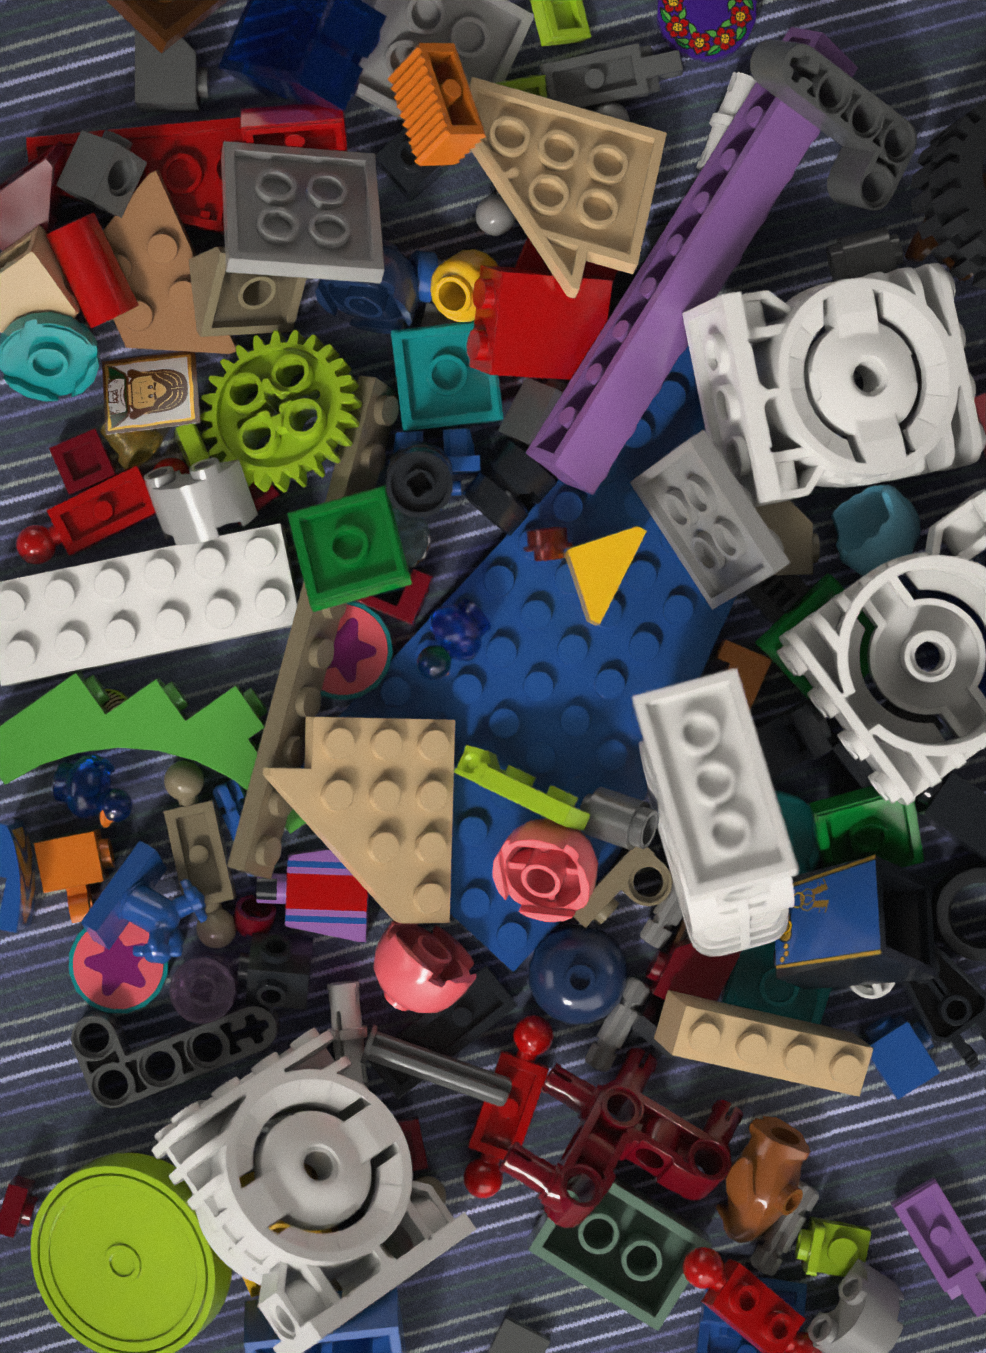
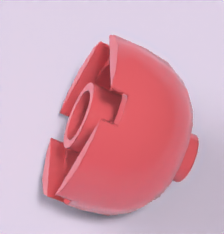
M548 818L535 819L516 828L508 836L493 861L492 877L499 894L505 900L510 895L514 901L521 905L519 912L523 915L544 922H560L572 918L575 912L584 908L589 901L597 880L598 862L591 842L581 830H573Z
M393 920L382 934L376 946L373 967L379 985L384 991L385 999L393 1007L401 1011L438 1013L449 1008L466 993L476 979V973L470 974L469 972L474 965L472 957L455 938L437 925L433 928L432 935L424 928L417 926L419 923L403 924Z

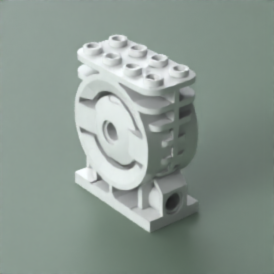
M930 263L914 269L912 267H905L889 273L875 272L859 278L837 280L802 291L785 303L769 290L741 294V291L722 294L682 313L706 433L710 440L717 443L723 450L727 466L738 483L751 493L755 507L810 495L814 486L855 487L871 485L912 476H922L938 471H948L974 464L979 460L981 452L986 446V435L983 426L978 421L974 402L976 386L973 376L968 372L964 352L966 343L965 332L957 318L954 303L955 282L952 275L941 264ZM824 325L826 332L814 342L806 357L813 337ZM854 370L858 371L862 376L863 390H860L854 382ZM835 433L847 437L848 441L839 437Z
M986 488L972 494L961 502L958 507L929 527L925 552L895 558L876 567L840 594L831 598L821 608L809 614L792 629L779 636L783 647L776 652L782 662L794 676L804 674L813 687L807 695L824 718L827 716L830 719L832 717L836 718L844 729L837 734L838 738L855 760L857 758L861 761L866 759L874 770L872 774L867 776L880 796L885 801L889 800L892 804L898 801L900 804L908 806L916 800L915 797L928 787H934L941 782L943 776L954 768L958 769L967 763L966 760L986 747V698L978 688L985 669L986 649L978 626L965 611L952 603L931 598L914 600L897 577L904 573L917 590L939 591L961 600L976 613L986 629V567L970 561V559L986 548ZM942 540L952 552L951 556L939 555ZM861 609L875 626L868 645L867 662L870 676L879 692L891 704L907 712L926 715L939 714L955 738L945 741L934 723H915L891 714L871 695L864 682L860 668V645L865 629L856 618ZM926 641L936 646L939 651L937 666L928 672L918 667L915 661L917 647Z
M737 669L632 696L644 740L639 742V749L647 782L648 797L651 808L658 812L657 829L671 872L687 933L693 947L703 955L718 957L768 944L779 939L786 931L789 922V908L795 904L791 876L797 875L798 868Z
M316 1028L310 1029L290 1044L291 1048L278 1055L277 1052H274L251 1068L252 1072L241 1080L236 1076L217 1088L211 1094L213 1097L200 1106L197 1102H194L171 1118L172 1123L154 1135L159 1143L151 1150L157 1159L168 1154L176 1166V1169L169 1175V1178L174 1185L185 1180L192 1190V1197L187 1203L192 1210H195L202 1233L215 1253L235 1272L261 1285L258 1307L281 1340L280 1343L273 1347L276 1353H303L476 1230L465 1212L456 1219L453 1218L432 1185L412 1180L410 1151L406 1138L395 1117L386 1105L368 1090L363 1082L358 1083L343 1074L352 1065L351 1061L347 1056L334 1061L326 1047L335 1038L329 1030L319 1034ZM278 1112L294 1114L277 1123L261 1140L254 1160L255 1180L241 1188L239 1177L253 1169V1150L258 1134L264 1124ZM304 1164L310 1165L316 1171L318 1181L307 1175ZM365 1201L364 1216L356 1224L345 1230L326 1234L304 1231H320L333 1228L354 1214ZM280 1220L291 1225L278 1235L269 1229V1227ZM383 1242L386 1244L394 1258L386 1256V1254L380 1247V1245ZM335 1278L343 1288L341 1299L329 1282Z

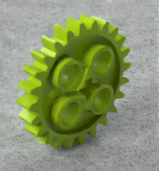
M274 330L270 344H266L256 335L253 339L254 350L248 353L242 346L238 345L236 346L238 361L235 363L226 359L220 361L227 373L224 377L210 376L208 379L217 390L216 393L204 394L201 397L212 408V410L200 414V420L207 427H210L201 436L204 441L213 446L208 453L212 458H217L219 463L239 459L248 487L254 482L260 490L267 492L272 482H274L275 486L282 492H287L290 478H294L304 488L307 486V472L313 470L318 476L323 478L325 470L322 462L326 459L337 464L341 462L334 449L337 445L352 446L353 442L344 434L345 429L359 427V421L349 412L362 407V402L354 394H351L359 388L358 382L351 375H348L352 370L343 358H339V353L330 344L324 346L317 336L313 334L305 340L298 330H293L288 341H286L278 330ZM304 373L302 380L298 384L289 387L296 375ZM258 391L256 398L248 405H244L246 398L251 393ZM317 416L313 427L307 431H302L307 420ZM271 435L266 446L256 450L259 441L263 437Z

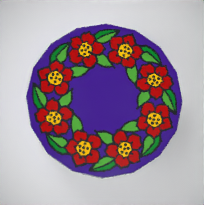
M657 0L656 21L663 40L674 51L679 50L681 56L687 59L689 57L693 60H701V62H716L732 56L746 43L756 22L757 1Z

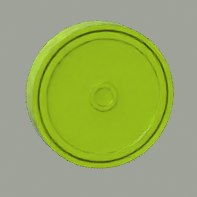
M115 1153L94 1159L85 1164L53 1188L41 1204L33 1224L30 1248L31 1263L40 1294L60 1325L76 1340L97 1353H174L188 1344L214 1320L220 1312L229 1292L232 1268L215 1253L203 1235L195 1210H192L187 1203L192 1197V1190L185 1180L174 1185L169 1175L176 1169V1166L153 1156L139 1153Z

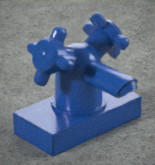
M139 841L80 923L93 941L110 950L125 927L131 922L149 932L148 943L144 946H133V955L144 957L152 963L165 964L171 957H180L183 953V947L181 946L184 944L185 936L178 926L180 919L195 912L200 923L207 920L205 897L196 886L192 885L189 879L180 881L185 894L173 900H169L153 890L166 872L167 867L156 849Z

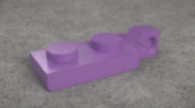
M932 1177L890 1202L942 1290L948 1293L951 1300L962 1294L977 1317L986 1313V1292L981 1285V1282L986 1280V1262L937 1181Z

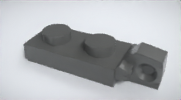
M639 43L542 64L540 65L541 75H546L548 99L588 110L600 104L625 102L648 97L649 94L659 92V81L682 76L683 66L679 50L653 55L651 45L639 47Z

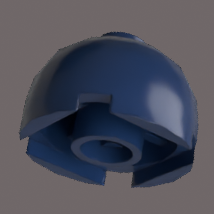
M382 239L384 273L381 283L319 279L315 293L317 301L332 316L336 317L339 309L346 314L355 316L349 324L353 327L374 333L391 334L393 330H401L404 323H407L408 327L411 325L419 301V283L416 269L405 255L399 252L396 245Z
M566 924L552 930L535 948L528 964L529 986L537 1004L549 1016L567 1024H590L608 1016L621 1002L628 984L627 962L619 944L605 931L591 925L585 928L582 924Z

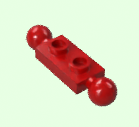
M174 457L162 459L153 469L171 466L174 471L180 470L181 474H190L189 466L183 460ZM139 466L118 474L46 510L53 525L48 528L42 525L27 526L17 537L16 549L19 556L25 562L40 565L48 562L54 556L56 547L59 544L63 543L68 555L73 556L156 515Z
M527 1016L517 1023L513 1034L515 1045L518 1048L516 1055L501 1050L494 1072L509 1077L512 1080L509 1097L504 1106H497L483 1101L472 1131L468 1148L482 1153L480 1158L473 1160L467 1165L463 1174V1182L467 1191L477 1198L492 1197L502 1187L503 1172L499 1171L500 1159L503 1160L515 1141L522 1146L541 1093L540 1089L548 1074L549 1066L535 1062L537 1055L545 1053L550 1048L554 1034L550 1023L540 1016Z
M698 1247L687 1254L683 1263L685 1278L691 1285L697 1288H709L701 1302L760 1352L822 1353L819 1349L813 1347V1341L810 1340L807 1332H798L805 1318L741 1263L728 1259L724 1265L721 1256L715 1250L708 1247Z

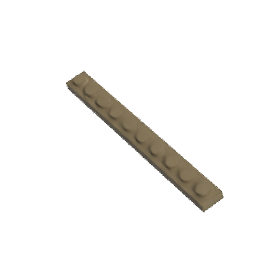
M358 377L359 388L355 390L354 395L362 402V407L349 413L359 421L360 425L357 428L345 429L344 434L353 444L351 447L340 445L338 456L341 462L339 464L335 463L325 502L376 487L379 473L385 465V450L391 427L397 419L399 410L398 392L377 378ZM304 582L227 867L270 880L274 866L281 855V840L287 817L293 808L263 776V767L301 768L305 761L306 716L314 717L319 711L321 705L320 693L327 667L333 660L334 641L340 618L344 615L347 603L313 612L309 604Z

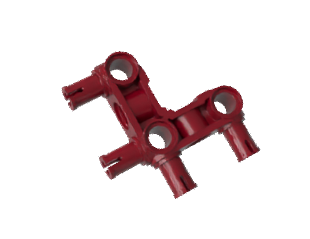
M639 1048L628 1050L626 1059L616 1079L602 1085L597 1083L594 1086L556 1063L546 1077L540 1091L544 1094H549L577 1112V1118L580 1119L560 1161L553 1165L515 1141L503 1159L505 1161L501 1163L499 1171L507 1173L537 1192V1198L544 1205V1210L549 1219L556 1225L564 1228H573L581 1224L604 1198L616 1178L613 1170L619 1159L621 1161L628 1159L656 1176L657 1183L680 1194L682 1197L689 1200H700L705 1198L731 1170V1151L728 1145L738 1124L741 1123L743 1112L738 1107H735L731 1115L726 1116L732 1103L717 1100L711 1108V1113L703 1130L651 1100L643 1095L642 1092L652 1072L657 1067V1060L649 1054L644 1064L642 1063L638 1066L645 1053L644 1050ZM609 1112L613 1113L619 1121L611 1117ZM696 1165H699L706 1174L702 1173ZM567 1190L574 1192L581 1202L574 1200Z

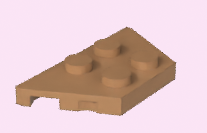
M159 170L153 171L133 193L122 218L115 216L103 230L139 305L113 318L126 348L232 354L236 352V346H238L233 335L200 337L197 332L189 259L197 256Z

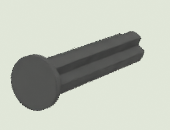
M373 1024L360 1063L365 1064L366 1060L497 1106H504L507 1102L512 1088V1080L509 1077L377 1031L378 1026Z

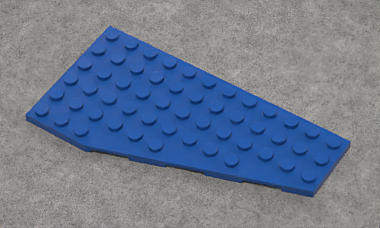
M689 345L680 354L665 378L661 390L652 399L639 420L635 432L626 441L610 467L607 477L600 483L594 495L558 480L557 484L542 501L528 512V517L511 536L507 535L393 657L387 674L378 686L360 698L354 699L339 717L455 720L454 771L465 751L466 745L496 754L500 768L505 771L508 765H511L536 777L532 787L547 793L550 785H553L578 797L574 806L580 809L585 796L589 793L593 794L599 787L644 801L648 789L639 749V742L644 740L632 696L699 679L737 597H733L712 610L630 484L632 480L684 442L703 430L706 432ZM638 526L647 532L601 623L595 626L586 621L564 553L567 549ZM431 657H437L449 667V674L447 676L443 674L435 675L433 673L434 667L430 660ZM429 663L431 670H425L424 664ZM454 773L450 914L514 972L559 922H544L529 918L519 912L521 905L514 901L510 895L505 900L499 894L492 877L493 861L508 836L516 828L529 821L546 817ZM585 835L591 842L597 858V883L616 862L622 847Z

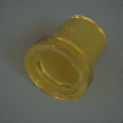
M104 423L100 430L102 436L119 455L118 462L126 471L146 462L163 442V436L157 429L105 435Z

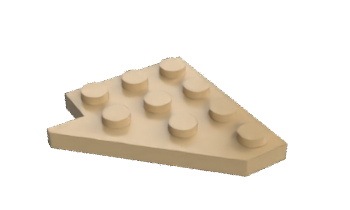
M471 77L469 87L486 137L480 139L481 142L475 144L476 147L470 150L567 297L576 298L580 289L586 261L633 274L639 261L667 133Z
M306 716L304 768L263 767V776L395 922L403 924L450 923L455 720Z

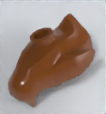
M763 1116L762 1119L755 1118L749 1126L751 1139L739 1154L726 1178L728 1205L721 1203L716 1206V1210L723 1220V1228L731 1240L738 1243L750 1242L759 1237L782 1215L791 1214L798 1207L803 1197V1191L798 1188L803 1160L808 1158L811 1150L804 1136L798 1130L777 1117Z

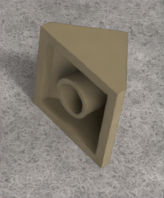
M215 247L189 259L196 329L200 337L273 333L274 330H278L280 333L293 331L307 278L226 272L225 247Z

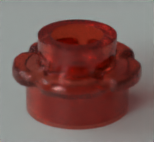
M565 526L533 529L526 531L528 546H523V551H533L534 561L557 560L565 558L564 549L572 547L573 542L568 541L567 527Z

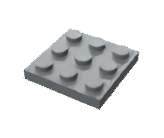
M373 0L334 85L405 121L399 116L402 111L396 107L397 102L393 98L396 93L390 89L393 84L387 79L419 43H454L468 84L471 77L493 83L505 81L533 21L534 14L508 0Z
M224 141L221 164L226 272L381 283L384 273V258L375 154Z
M703 430L640 474L630 484L713 610L790 564V561L784 554L783 544L778 535L771 529H768L755 509V502L751 493L738 483L727 466L723 450L717 443L710 440L705 430Z

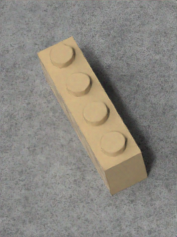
M670 990L667 991L654 1037L659 1044L674 1056L858 1097L860 1096L874 1049L850 1031Z

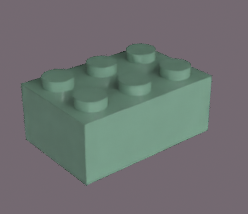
M617 1176L610 1190L581 1224L573 1228H564L550 1220L544 1211L527 1238L528 1250L657 1331H659L689 1283L683 1272L685 1257L695 1248H711L712 1246L707 1232ZM567 1190L574 1200L581 1202L574 1192Z

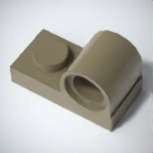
M638 847L632 850L625 849L610 869L597 881L585 907L577 910L573 917L585 928L593 920L598 925H601L618 907L619 902L614 897L620 890L639 905L649 907L658 905L671 892L673 883L671 872L648 847L645 849ZM645 867L655 868L661 877L658 889L650 894L637 892L633 885L635 874Z

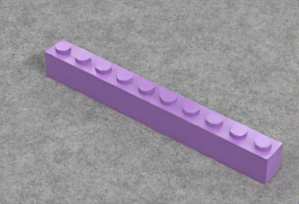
M790 27L782 40L803 43L813 47L850 77H853L858 69L823 32ZM757 82L526 451L528 456L567 485L594 495L600 483L607 477L616 457L626 441L635 432L639 420L652 399L661 390L665 378L680 354L688 346L682 313L718 295L732 270L740 263L742 254L755 233L766 221L770 209L783 188L792 179L796 167L809 146L821 131Z

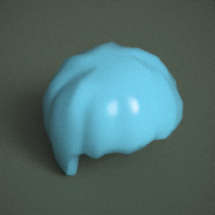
M880 484L866 488L862 493L856 494L848 501L843 502L831 515L838 534L836 546L839 558L843 564L852 568L860 575H866L876 567L892 559L912 554L914 546L920 537V518L915 507L895 487Z

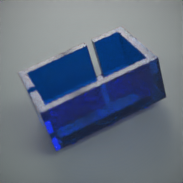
M248 0L218 68L263 95L283 99L289 98L297 102L345 111L348 102L358 90L359 77L363 71V68L359 66L361 59H368L369 55L377 47L380 40V31L387 16L362 0Z

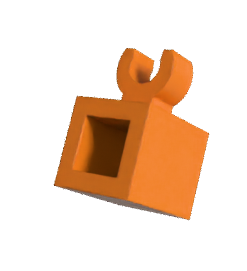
M100 829L34 843L43 892L47 893L66 889L72 923L81 922L94 904L89 884L107 880L110 878L108 869L115 868L111 841L109 838L102 839Z

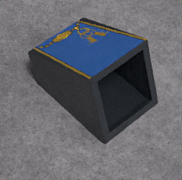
M877 855L791 876L795 904L789 908V922L786 931L779 939L775 940V950L773 953V962L778 979L808 990L937 978L930 880Z

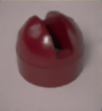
M256 895L240 898L236 904L234 914L236 930L244 937H246V934L252 936L253 933L268 934L275 920V905L257 903ZM250 915L259 916V918H253Z

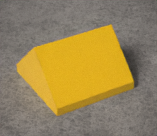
M637 526L567 549L564 553L587 622L595 626L601 623L647 532L646 530Z

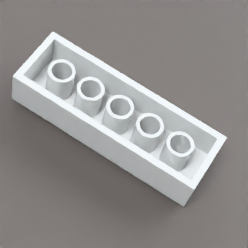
M279 523L221 535L219 538L197 544L174 545L1 581V686L17 685L292 627L299 595L284 526Z

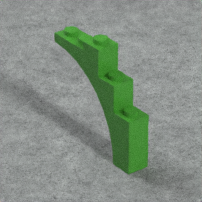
M79 671L0 726V779L5 785L42 764L76 753L127 748L161 751L197 761L233 779L244 789L248 790L260 743L256 745L251 737L265 727L262 716L268 713V710L251 687L243 692L237 684L188 718L183 710L189 706V703L175 683L171 681L164 685L162 680L157 678L109 712L104 703L110 700V697L102 684L93 674L86 679L83 673ZM292 809L287 817L285 828L291 834L304 825L305 821Z

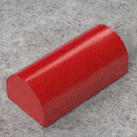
M343 100L241 109V129L244 143L348 151Z
M94 212L45 235L90 329L139 306Z

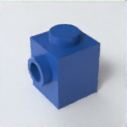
M887 1015L866 1028L865 1033L868 1037L863 1039V1041L874 1048L870 1061L897 1100L941 1073L927 1052L935 1046L918 1021L910 1026L908 1021L901 1015L894 1020L890 1015Z

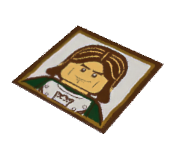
M183 351L102 362L105 435L200 423L195 352Z

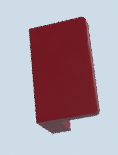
M413 569L411 573L413 584L405 587L397 606L373 596L356 601L414 626L434 580L432 576Z

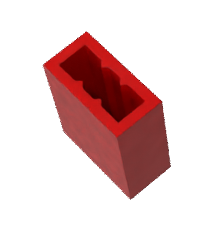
M481 265L480 278L476 280L473 288V303L476 307L474 329L471 330L467 339V354L470 358L469 367L489 375L571 380L608 321L613 280L583 273L580 289L574 299L567 297L549 270Z

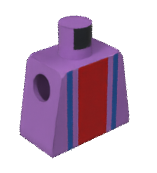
M328 847L291 852L288 854L287 874L272 873L271 880L257 877V903L286 904L285 926L357 942H366L368 938L369 892Z

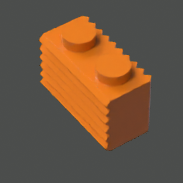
M419 43L391 73L387 80L393 84L390 89L396 93L393 98L396 99V107L402 111L399 116L405 120L402 125L408 129L405 134L411 138L409 144L412 147V153L417 156L415 162L420 166L455 165L460 163V159L465 158V154L470 153V149L475 148V144L480 143V139L486 137L455 44Z

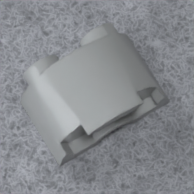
M209 458L193 464L189 468L190 474H181L180 470L174 471L173 467L166 466L152 470L144 476L145 485L164 537L168 539L173 536L176 545L197 544L219 538L218 527L235 522H241L244 526L258 515L239 459L219 463L217 458Z
M858 1259L838 1286L840 1300L837 1307L829 1313L819 1312L805 1331L809 1334L810 1340L813 1341V1347L819 1349L822 1353H888L894 1347L902 1332L903 1324L897 1321L900 1310L899 1300H904L903 1293L894 1281Z

